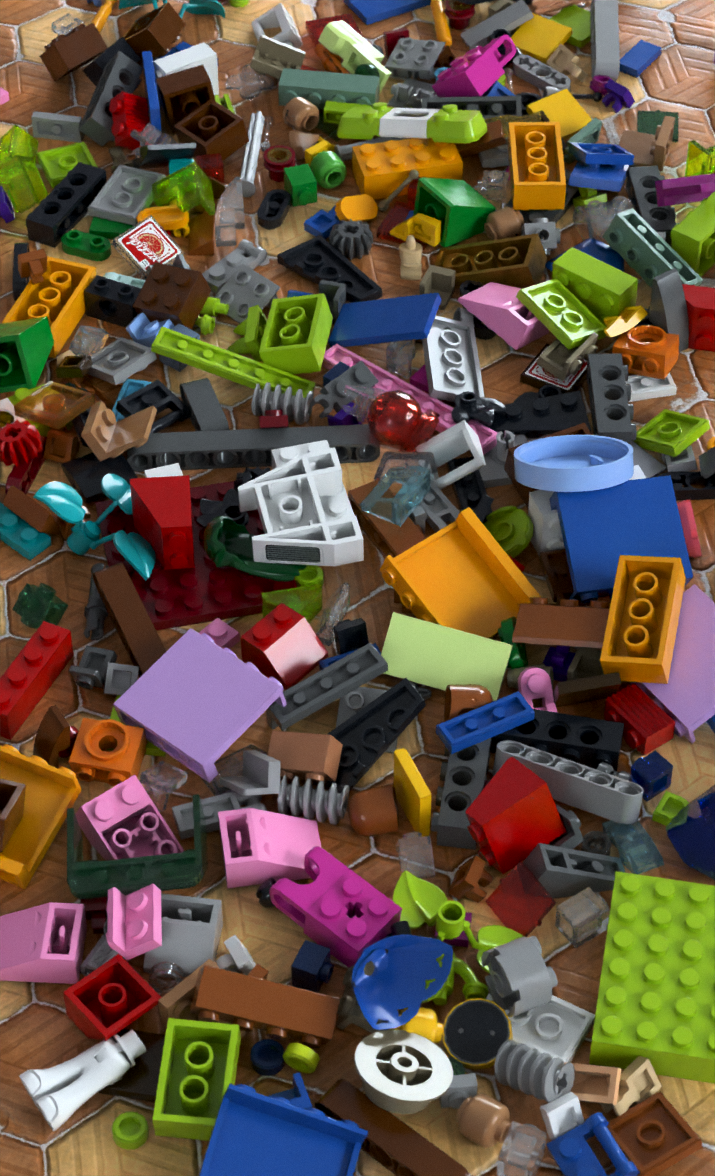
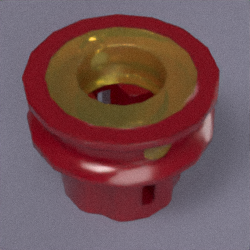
M446 0L445 14L449 17L450 27L456 30H463L469 27L470 18L475 14V4L471 5L457 0Z
M276 145L264 151L263 165L269 171V178L271 180L284 182V168L296 165V153L292 148Z

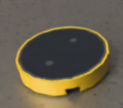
M483 998L467 999L454 1006L446 1016L443 1025V1043L450 1056L461 1066L474 1070L485 1069L495 1065V1059L501 1045L506 1040L513 1039L512 1024L504 1009L495 1002Z

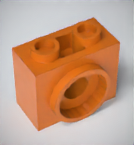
M653 325L633 327L619 336L612 346V354L622 353L623 365H628V373L665 380L679 359V335L666 333L662 328Z
M83 718L69 759L70 768L76 774V778L84 782H104L113 787L133 775H136L138 778L146 752L147 738L145 729L123 725L121 722L112 719L100 721ZM114 748L110 752H105L106 749Z

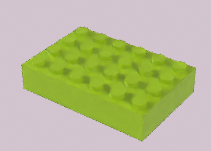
M615 872L589 1064L618 1067L625 1070L638 1056L649 1059L656 1075L715 1084L714 885Z

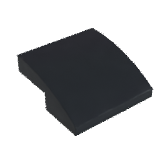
M196 143L159 144L139 147L140 158L132 159L133 167L138 169L168 168L169 160L191 159L196 150Z
M90 453L61 464L73 489L77 488L85 504L107 497L100 485L102 478L107 474H116L124 478L128 484H130V479L138 478L122 454L116 458L109 457L100 462L94 453Z

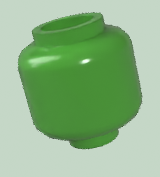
M332 151L318 153L310 164V169L317 183L326 189L339 186L347 174L344 162Z

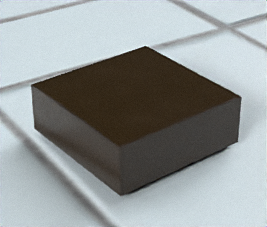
M89 355L66 356L55 369L57 378L83 377L93 363Z

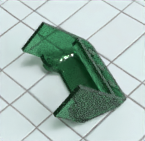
M199 794L193 795L195 849L185 850L181 853L108 861H83L82 833L74 808L67 809V883L72 895L79 899L108 897V889L116 887L124 895H128L153 883L161 891L196 886L208 869L206 821Z

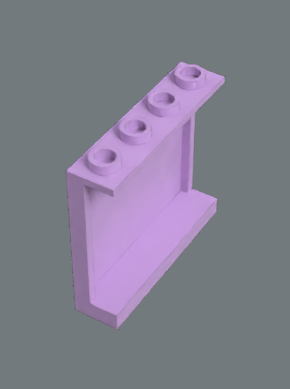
M695 584L683 593L668 684L629 683L630 685L635 683L676 722L674 733L679 737L684 735L691 743L696 741L693 731L715 715V603Z
M190 628L113 705L121 723L144 728L149 742L210 783L218 775L214 762L274 702L282 707H285L287 703L283 694L284 688L276 678L272 676L266 677L251 662L244 663L229 648L225 647L223 649L216 645L209 635L205 633L201 635Z

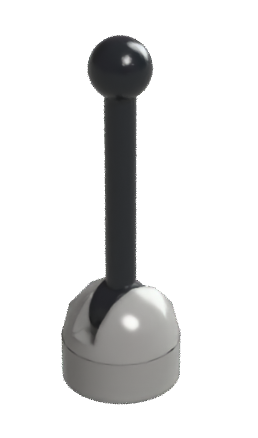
M545 86L543 98L560 90L556 87ZM595 92L594 94H572L575 99H593L596 102L602 99L600 92Z

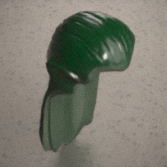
M217 516L208 523L204 530V550L207 556L215 562L216 567H233L257 577L279 582L294 580V577L300 575V570L306 569L307 565L254 562L251 537L256 535L247 531L245 525L236 524L231 518Z

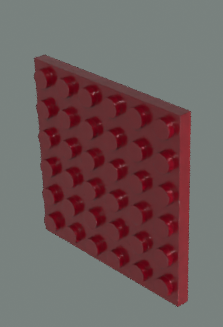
M234 481L190 488L195 568L165 570L156 557L151 576L145 581L119 553L113 540L103 543L107 565L110 567L123 563L156 630L211 622L216 618L224 620L271 612L281 602L290 608L300 607V596L295 578L291 581L279 582L257 577L233 567H216L215 562L207 556L203 546L205 528L196 522V519L202 516L200 500L223 501L226 492L229 489H234ZM112 500L95 502L98 518L113 503ZM118 505L99 525L102 538L120 530L125 531L127 535L130 532L141 535L134 526L133 515L126 514ZM258 509L247 511L249 515V522L246 525L247 531L256 536L265 534Z

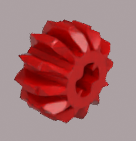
M16 420L14 423H6L4 428H0V462H4L6 466L14 463L17 467L23 462L28 464V460L31 458H37V453L42 450L40 433L35 425H31L28 420L21 423Z

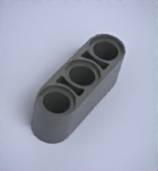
M208 378L180 384L181 398L190 410V420L195 431L229 430L227 418Z

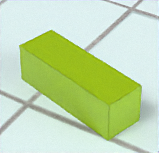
M326 101L324 106V123L339 124L341 116L351 108L358 106L372 107V105Z

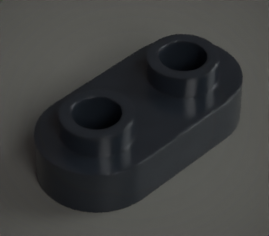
M275 189L265 195L257 211V221L261 227L271 230L283 223L291 207V196L287 191Z

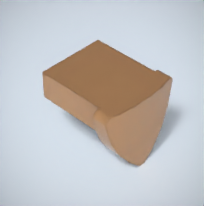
M290 131L289 142L291 148L296 153V158L300 161L304 160L305 150L318 144L319 137L323 138V135L304 131Z

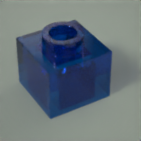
M656 750L646 757L638 758L631 767L632 782L643 788L642 798L646 802L670 787L673 765Z

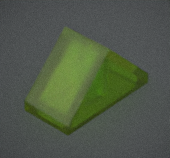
M321 584L261 593L263 618L281 602L304 616L308 623L323 609Z

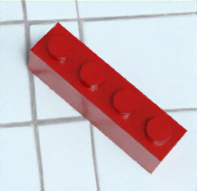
M43 621L1 676V737L9 740L14 737L74 656L71 630Z

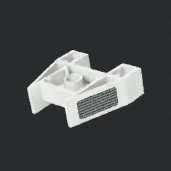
M335 447L305 453L238 487L240 512L258 509L265 533L251 537L254 562L335 567L364 561L363 536L357 517L351 516L326 521L319 496L343 492L342 468Z

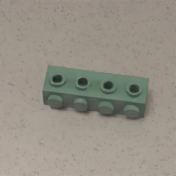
M283 68L278 84L279 105L286 106L291 99L296 97H304L314 104L318 110L324 109L326 101L372 105L379 101L380 76Z
M633 208L616 214L603 235V238L610 244V247L617 251L650 287H652L654 277L673 268L678 270L682 284L700 286L703 282V279Z

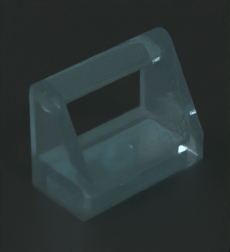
M422 466L390 468L360 503L361 509L401 526L430 491V470ZM394 481L404 485L394 498H381Z

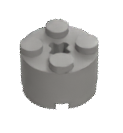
M535 936L528 938L520 937L487 950L482 955V967L488 965L490 975L485 977L489 992L497 1005L504 1009V1011L509 1010L507 1016L510 1018L550 1002L552 999V988L558 985L554 970L550 966L546 967L541 956V945Z

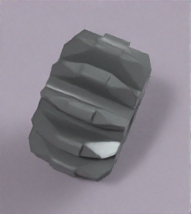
M352 219L347 222L340 220V223L334 224L330 231L329 243L343 256L350 258V260L355 257L362 259V256L368 255L372 248L373 235L369 225L363 224L362 220L356 222L352 221Z

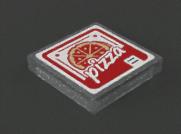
M149 215L116 237L111 243L143 280H146L148 277L146 271L149 265H154L155 262L165 265L173 264L177 254H183V256L185 254L152 215Z

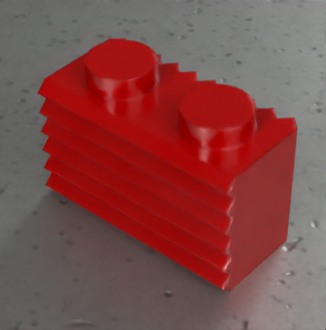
M122 91L110 100L109 111L112 113V134L115 137L116 146L140 151L139 147L149 145L152 142L151 126L149 125L150 117L148 116L149 108L147 107L148 103H146L147 98Z
M632 683L630 686L628 685L611 697H607L604 719L624 723L623 736L626 743L632 749L636 748L642 756L673 739L676 722L635 683Z

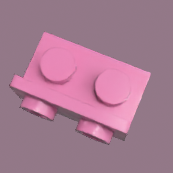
M153 883L126 896L116 887L108 889L106 940L110 948L117 951L126 960H130L162 946L161 889Z

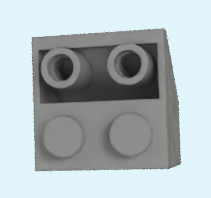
M161 893L162 946L145 953L144 972L187 977L208 959L215 963L223 928L222 900Z

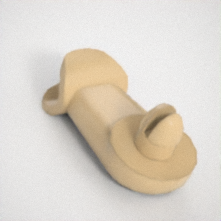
M409 235L406 242L399 246L401 279L419 280L422 278V245L416 242L413 235Z

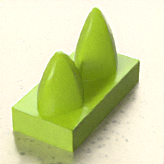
M259 304L249 307L247 319L242 321L233 330L234 333L244 337L238 339L226 349L239 355L251 354L255 361H262L259 350L267 323V318Z

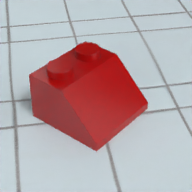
M682 284L689 320L688 348L715 352V288Z
M282 602L241 636L242 661L244 663L251 662L266 677L272 676L276 678L285 690L296 685L319 665V661L328 657V651L306 618Z
M117 954L63 992L67 1017L87 1038L105 1041L158 1005V1000L162 998L120 954Z

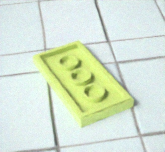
M393 612L381 656L388 663V671L383 674L401 679L407 678L411 682L446 691L447 685H482L490 691L493 701H496L500 694L513 645Z

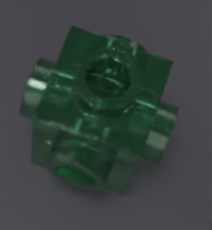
M26 583L24 589L19 593L18 600L12 610L22 617L20 619L22 623L36 629L40 627L43 621L58 625L68 604L55 595L56 590L49 585L40 583L37 586Z

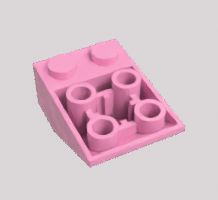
M490 282L458 298L460 304L515 350L549 333V330L516 298L521 288Z
M136 775L131 776L82 805L74 815L75 820L91 845L133 891L188 857Z
M255 808L218 812L219 834L227 888L259 885L270 878H273L276 882L281 878L289 880L311 878L305 872L304 860L305 854L313 847H321L317 821Z
M49 902L0 916V981L77 983L79 981L87 933L84 904Z

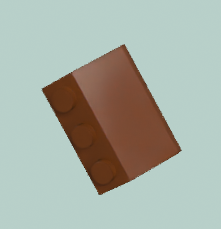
M530 597V602L520 604L512 642L602 648L610 609L609 602L590 601V606L578 605V600L560 599V604L548 603V598Z

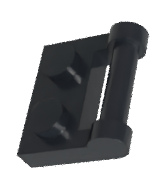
M159 380L119 400L116 405V410L125 418L153 405L157 409L156 414L170 408L173 412L156 420L152 425L150 433H158L178 421L183 422L190 418L189 408Z

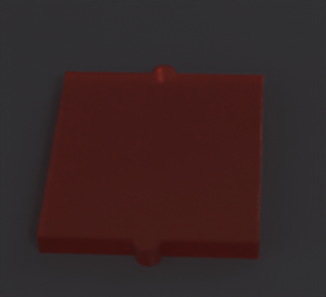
M519 861L506 878L500 879V885L485 902L505 927L528 937L536 926L542 925L541 920L553 908L556 902L527 866Z

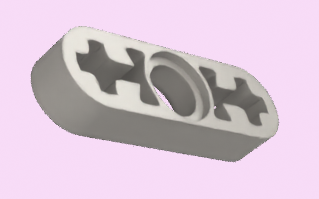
M519 55L513 59V73L519 78L541 90H544L545 86H552L560 91L567 88L570 92L571 79L568 76L528 55Z

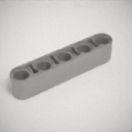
M592 0L590 8L592 79L596 75H604L616 82L620 69L618 0Z
M504 740L498 742L492 772L493 776L507 759L514 757L547 782L553 800L622 824H634L638 821L644 791L640 785L516 741Z

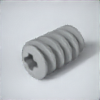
M266 382L263 389H260V384L258 383L254 389L251 410L254 416H260L262 413L265 416V410H282V415H288V423L295 420L296 424L302 425L304 422H308L313 407L310 406V403L313 400V391H309L306 398H303L302 389H298L295 396H293L291 387H287L285 393H282L281 385L277 384L274 391H271V384L269 382Z
M285 774L280 784V793H278L279 813L287 815L291 810L292 816L300 817L303 813L305 819L312 820L316 815L317 820L322 823L329 816L330 823L336 825L345 816L347 810L349 785H345L342 792L337 793V785L332 783L329 790L325 791L324 781L320 780L316 789H313L310 778H307L302 787L300 786L298 776L294 777L291 784H287Z
M512 1039L506 1040L501 1045L495 1059L494 1071L499 1083L509 1085L515 1090H521L527 1095H533L537 1099H544L548 1103L569 1093L573 1087L575 1069L571 1062L564 1065V1061L561 1058L556 1057L552 1059V1056L548 1053L540 1055L538 1049H528L525 1044L517 1045Z

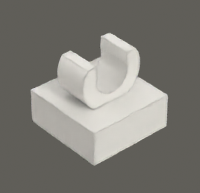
M233 935L224 941L230 954L221 956L216 963L220 969L236 973L242 972L244 975H248L256 964L247 948L236 935Z
M572 1092L540 1106L548 1137L551 1140L560 1137L585 1122L578 1096Z

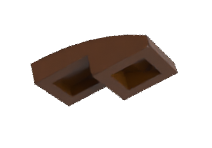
M54 705L49 707L40 723L34 742L33 755L41 757L48 765L59 768V752L70 748V725L57 706Z

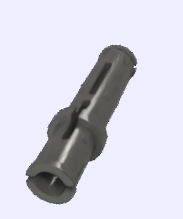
M103 563L94 564L91 568L89 599L87 607L85 606L84 616L86 617L84 635L86 638H89L90 630H92L91 640H99L103 637L104 620L108 617V612L96 589L92 575L94 572L103 569Z

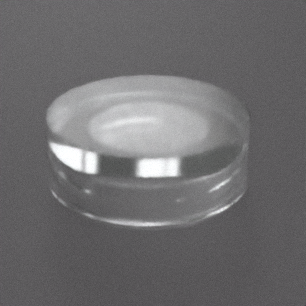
M160 962L150 969L149 985L158 993L166 994L184 980L183 969L172 962Z

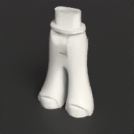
M133 1029L121 1037L115 1034L113 1036L114 1040L112 1038H109L107 1041L103 1040L64 1063L46 1069H29L19 1076L39 1111H41L53 1132L63 1125L79 1107L98 1091L122 1079L121 1077L128 1069L136 1064L134 1059L147 1051Z

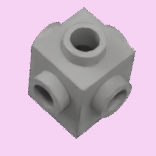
M534 218L533 223H524L522 225L521 236L542 234L544 236V240H541L546 256L550 255V251H554L557 248V244L561 243L560 228H556L555 222H548V218Z

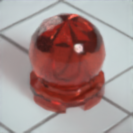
M395 390L382 393L372 401L367 415V423L370 433L380 443L387 446H400L399 456L409 462L419 453L415 448L423 439L427 442L439 423L438 417L440 414L431 408L422 412L419 402L411 394Z

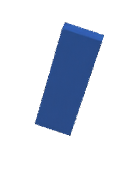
M517 691L436 725V734L449 752L453 754L534 720L535 712L521 693Z

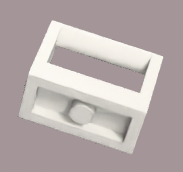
M282 3L273 7L251 23L257 41H259L261 35L265 36L263 29L281 27L282 32L271 39L279 42L289 40L294 44V48H299L303 45L294 20Z
M465 420L416 446L417 455L426 474L440 490L486 465L479 436ZM471 450L474 459L439 478L438 467Z

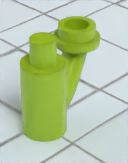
M207 298L200 312L204 316L202 318L199 315L195 322V325L200 328L201 334L207 335L214 332L215 318L210 316L217 317L218 314L227 315L229 305L220 303L219 298Z
M453 952V962L448 975L447 986L438 997L433 999V1003L438 1006L447 1004V996L453 993L455 973L466 983L463 986L465 1000L485 999L489 993L487 985L481 983L470 966L463 960L456 958ZM444 953L436 959L440 965H442L441 959L444 957Z

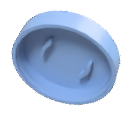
M561 435L546 437L524 443L514 451L515 479L524 486L554 492L600 490L620 485L631 479L634 474L633 447L625 441L606 436Z

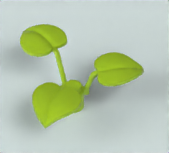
M407 870L402 873L395 886L392 901L402 908L399 921H408L410 929L420 928L425 923L430 927L436 924L437 939L441 941L444 939H454L464 931L471 947L478 949L476 959L479 966L488 973H490L489 966L482 967L483 953L524 936L504 926L488 925L479 930L476 941L470 929V922L464 921L466 911L463 905L457 901L447 900L445 893L439 887L414 876ZM448 978L442 986V988L435 995L422 1001L421 1003L431 1001L438 997L446 988ZM435 979L425 980V989H427L429 987V984L435 981Z

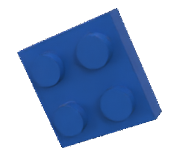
M569 143L568 153L576 157L577 161L585 163L586 167L600 168V164H608L610 168L623 169L624 165H633L634 155L617 144Z

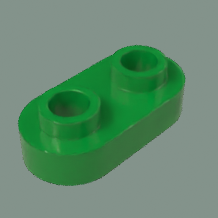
M70 230L61 238L62 249L66 254L92 261H103L111 255V243L102 236Z
M514 616L502 620L501 628L498 629L501 642L513 645L507 668L511 667L512 669L528 666L525 643L512 642L517 620Z

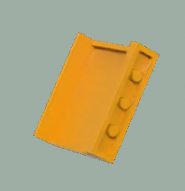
M470 507L461 511L453 523L394 558L391 555L386 556L380 568L384 581L395 589L400 596L402 604L407 609H410L417 619L489 639L499 635L498 629L501 628L502 620L513 616L517 619L521 603L530 602V597H541Z
M4 744L0 746V778L26 784L23 818L3 852H0V879L26 889L82 789L76 774L72 770L63 766L55 768L48 765L41 757L31 755V757L25 756L15 747Z

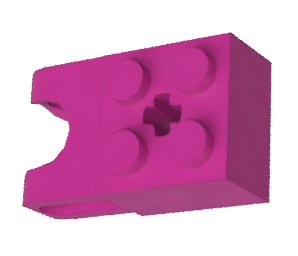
M505 34L495 38L484 47L480 45L469 50L464 56L453 60L450 63L451 68L442 71L437 76L438 80L432 85L433 90L439 97L482 96L505 73L503 67L515 56L517 51L514 42ZM501 44L505 46V55L500 54L497 49Z
M315 846L305 854L304 860L305 872L313 879V882L299 885L287 878H281L270 887V899L281 912L304 929V934L317 944L330 948V954L350 968L355 966L365 948L386 938L391 933L390 927L394 923L399 922L402 908L326 850Z

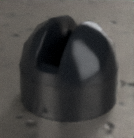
M270 878L258 887L256 896L260 899L259 903L263 907H276L271 902L269 894L270 887L276 883L273 878Z

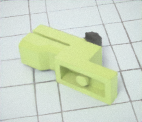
M343 20L328 23L318 39L319 43L331 53L342 58L343 62L341 65L351 74L380 76L381 92L391 75V72L381 65L385 57L383 56V49L378 45H371Z

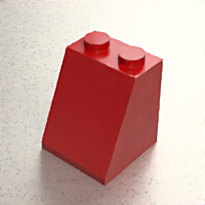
M189 475L130 479L134 526L141 536L150 543L165 570L195 568Z
M514 757L506 760L465 811L470 825L467 826L468 831L481 848L478 851L479 857L486 862L488 868L493 866L502 875L524 861L538 843L549 844L566 832L547 782Z

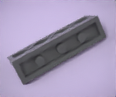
M371 642L283 691L287 705L282 707L274 702L266 710L269 726L272 729L279 726L282 731L388 671V663Z

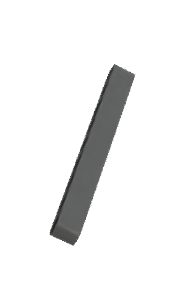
M361 424L150 433L148 441L138 448L132 447L127 449V461L132 469L137 472H144V470L179 463L181 470L257 467V465L259 467L272 466L271 450L323 440L328 441L330 448L335 447L340 463L372 462L380 456L381 452L378 429L372 425Z

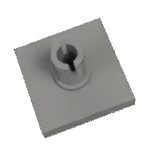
M505 430V437H503L502 431L497 433L496 446L484 455L486 465L479 469L485 488L513 484L504 470L509 448L526 443L525 435L515 436Z

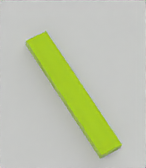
M163 326L151 346V351L252 389H255L258 383L260 384V389H263L266 382H269L271 384V391H274L277 384L281 385L282 393H285L287 387H291L292 395L295 396L298 389H302L303 398H306L308 392L314 391L316 385L315 382Z

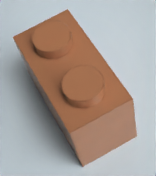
M272 731L268 756L281 761L280 781H282L283 776L286 774L287 782H292L294 777L298 776L299 779H304V781L310 778L312 784L318 785L320 780L336 782L343 744L328 734Z

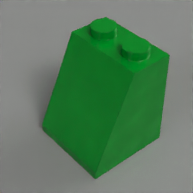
M426 177L418 179L413 216L420 213L442 221L441 242L439 243L442 247H449L485 232L484 224L486 223V218L496 210V207L464 180Z
M47 316L0 324V393L16 391L19 388L32 389L36 387L54 345Z

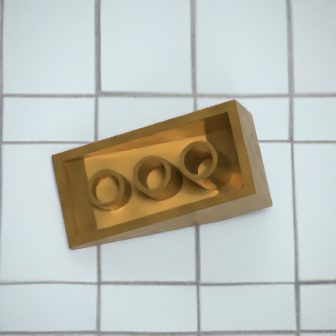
M531 234L440 248L435 266L455 270V288H460L464 281L471 280L478 281L483 286L490 282L524 289L540 284L547 256L539 235Z

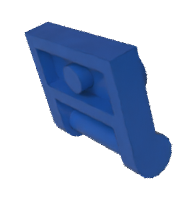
M601 1112L592 1114L583 1124L546 1144L549 1153L563 1176H608L586 1141L593 1136L597 1137L616 1168V1171L609 1176H638L639 1171L635 1164L629 1162L607 1128L608 1121Z

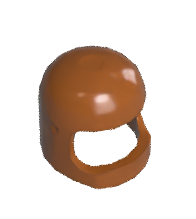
M476 684L447 685L445 691L444 722L493 702L490 691L486 687Z
M394 783L358 791L350 798L348 813L352 828L357 834L371 837L399 832L398 803Z

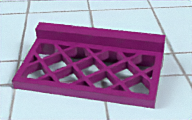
M715 173L655 181L657 206L699 202L704 198H708L715 192Z

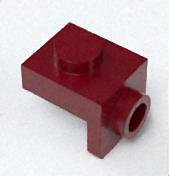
M265 410V416H259L260 429L288 428V415H282V410Z

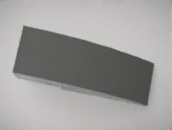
M673 268L653 278L649 321L655 326L662 328L666 333L679 335V352L688 348L689 320L678 270Z

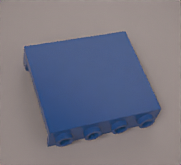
M671 475L628 480L620 485L600 490L554 492L550 497L551 510H557L574 589L570 599L580 600L583 604L597 601L599 597L609 596L612 599L620 555L681 558L686 577L685 586L693 578Z
M229 1084L223 1095L198 1176H353L361 1145L367 1137L368 1131L361 1129L353 1121L345 1119L338 1121L326 1117L318 1109H303L291 1105L283 1097H268L256 1093V1090L248 1085Z

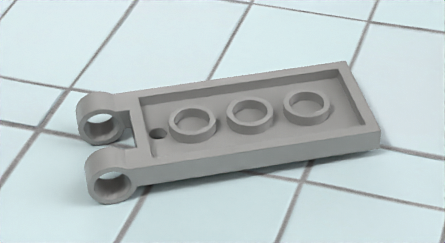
M458 307L453 319L435 316L428 337L422 339L429 396L439 400L454 402L457 395L470 391L485 398L473 314L467 309Z

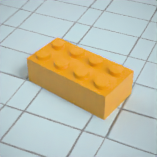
M509 122L508 159L513 210H564L566 178L560 122Z
M409 138L352 146V173L361 195H370L374 200L388 198L409 177V172L414 169L419 172V177L412 180L397 196L416 194L418 179L422 177L462 180L463 161L455 143L434 142L432 138Z
M47 256V272L42 275L44 282L33 285L30 280L2 321V324L47 316L54 340L49 357L56 358L86 312L84 290L97 276L96 267Z
M619 556L600 657L604 674L617 672L620 674L621 681L668 684L686 580L681 558Z

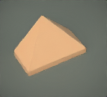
M572 1063L575 1069V1079L570 1092L578 1096L579 1101L617 1105L621 1068Z

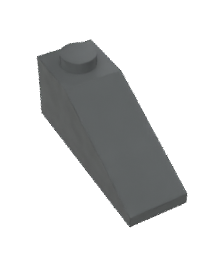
M541 843L536 845L518 867L526 894L553 899L613 890L615 872H625L621 858Z

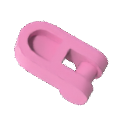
M538 667L524 669L518 677V690L532 709L557 713L549 674ZM542 698L543 707L534 708L532 700Z

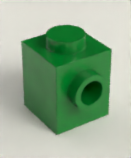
M303 164L284 168V189L291 196L292 206H303L317 202V180L309 165Z

